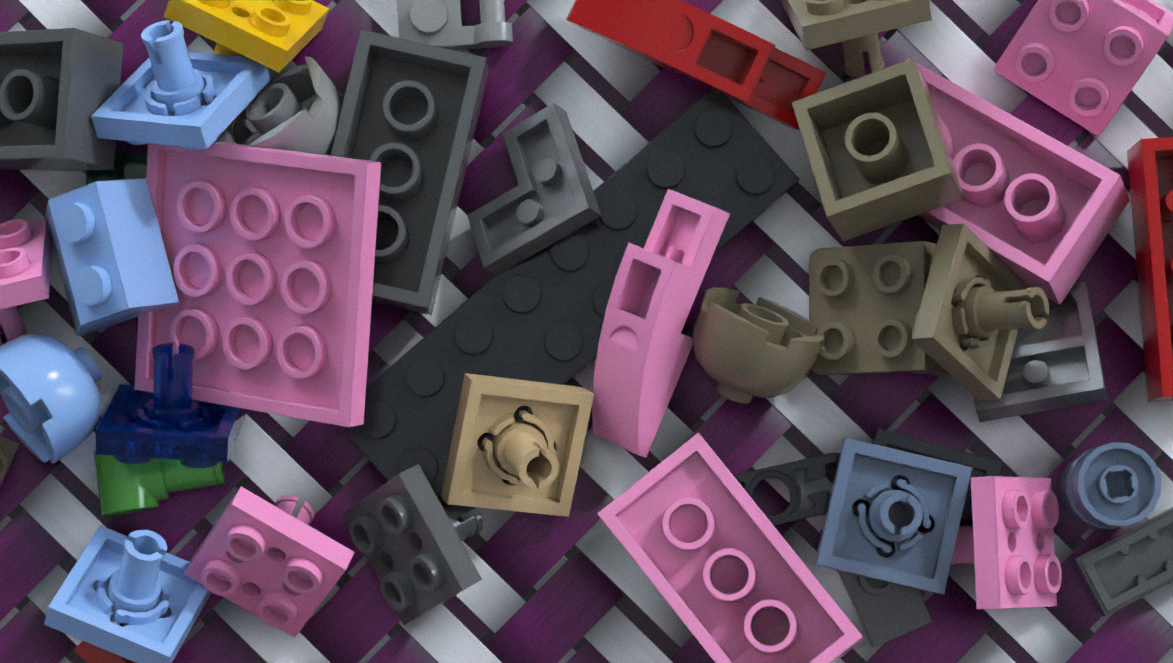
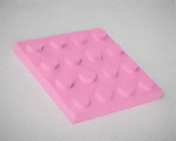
M215 141L207 149L185 150L180 146L148 143L146 179L179 302L138 317L134 389L344 427L364 424L381 162L273 148L249 147L247 145Z

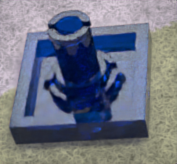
M174 343L159 344L152 348V357L154 358L153 393L135 390V385H119L96 429V454L115 456L117 461L127 464L147 463L154 458L180 460L182 465L191 468H209L217 465L219 462L228 463L245 420L246 409L192 399L194 348L180 343L179 354H174L173 356Z

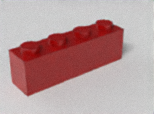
M1173 137L1141 139L1127 151L1148 402L1173 401Z

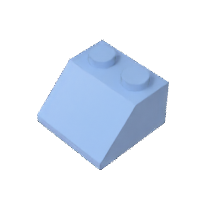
M146 178L96 181L48 200L45 217L77 336H84L179 302Z

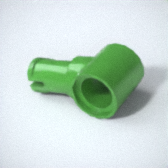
M150 443L110 447L93 452L102 515H115L158 508L159 500L168 499L169 492L225 484L220 447L163 455L162 449L152 450Z

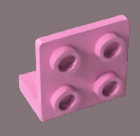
M1038 0L998 60L995 70L1095 135H1100L1168 38L1173 27V12L1154 0Z

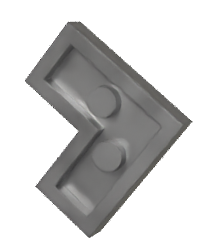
M555 103L502 133L518 186L467 215L483 267L495 275L503 273L602 216L567 112Z

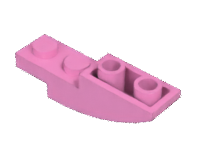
M668 189L644 248L628 242L612 287L598 343L593 380V434L634 454L647 457L693 346V338L682 334V329L730 213Z

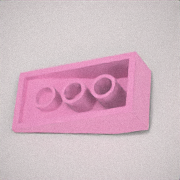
M916 62L928 85L965 198L918 216L940 231L942 225L964 223L1028 287L1043 289L1047 298L1060 305L1130 201L1121 175Z
M699 432L597 513L715 663H835L864 640L861 633Z

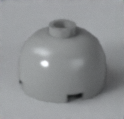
M305 57L306 64L298 66L291 60L279 73L268 68L271 80L218 136L217 141L247 145L249 147L273 148L330 156L343 100L333 82L313 58Z

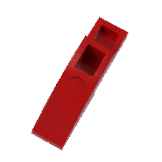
M575 0L566 18V21L664 69L677 75H683L793 130H799V125L791 102L816 94L826 72L775 48V44L682 0Z

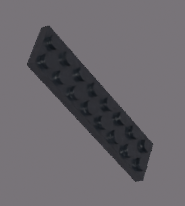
M711 89L593 191L602 216L503 273L494 276L366 387L364 424L354 427H341L388 481L399 473L419 464L434 493L438 496L442 492L465 373L566 385L597 357L605 311L628 242L644 248L668 189L730 213L714 251V256L792 189L800 179L726 96ZM518 407L514 413L515 420H523L519 412L522 410L528 412L529 407ZM482 434L478 439V447H484L482 441L485 437L489 438L492 442V434Z

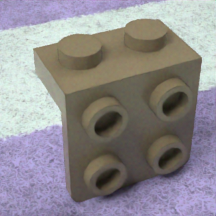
M917 241L819 248L812 252L809 258V321L818 327L815 335H824L825 338L817 359L811 368L814 373L819 375L911 372L930 376H951L911 339L914 331L915 316L920 308L929 275L930 260L935 253L937 244Z

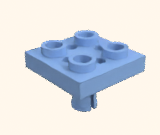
M170 20L154 23L143 30L141 38L146 46L149 58L91 115L97 138L127 141L133 145L151 143L180 146L185 150L207 149L271 79L266 66L245 56L188 52L182 24L178 21L170 24Z
M100 525L48 606L44 625L136 663H172L212 592L207 590L202 584L184 575L190 562L167 553L166 541L159 534L149 530H136L125 536ZM113 621H116L117 623H123V624H125L126 626L121 627V626H119V625H117V624H114V623H112V622H113Z

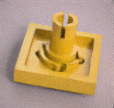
M169 0L163 17L173 22L178 21L183 27L216 42L213 54L245 56L279 73L322 30L330 8L313 0Z

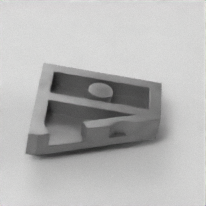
M1086 281L1074 284L1068 292L1069 297L1062 301L1060 305L1058 304L1050 309L1049 315L1040 316L1047 320L1046 325L1042 329H1018L1001 400L978 401L974 397L979 422L1107 400Z

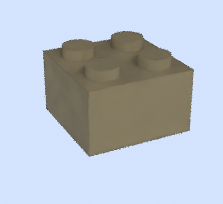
M914 58L791 102L826 217L842 241L965 199L928 85Z

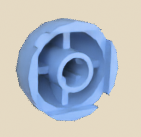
M41 333L22 335L0 346V394L10 412L3 418L29 451L42 462L46 463L51 459V463L54 464L80 446L91 435L99 421L101 397L95 382L100 380L102 375L95 360L84 348L79 347L73 351L62 340Z

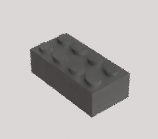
M361 29L330 156L381 162L372 302L432 316L489 74L486 57Z

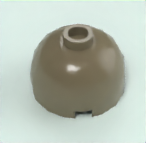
M712 287L705 290L699 304L692 329L694 356L701 369L709 377L717 381L715 391L732 401L749 404L753 396L773 398L791 391L801 383L814 365L825 339L824 335H815L818 327L798 313L773 301L759 297L756 305L736 303L740 291Z

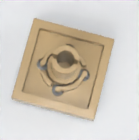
M465 373L441 492L443 500L450 505L569 517L594 394L585 387ZM520 406H528V412L526 410L519 412L523 420H515L514 413L516 409ZM484 433H491L493 436L492 442L489 438L485 437L482 441L484 447H478L479 437Z

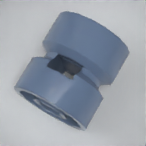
M1111 442L1078 453L1066 464L1059 480V496L1064 510L1076 523L1089 529L1109 530L1140 522L1154 510L1161 495V477L1156 463L1143 449L1130 443Z

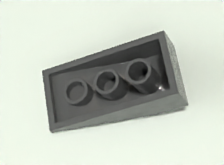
M76 28L0 32V169L40 171L114 170L116 140L97 138L91 115L120 87L123 43Z

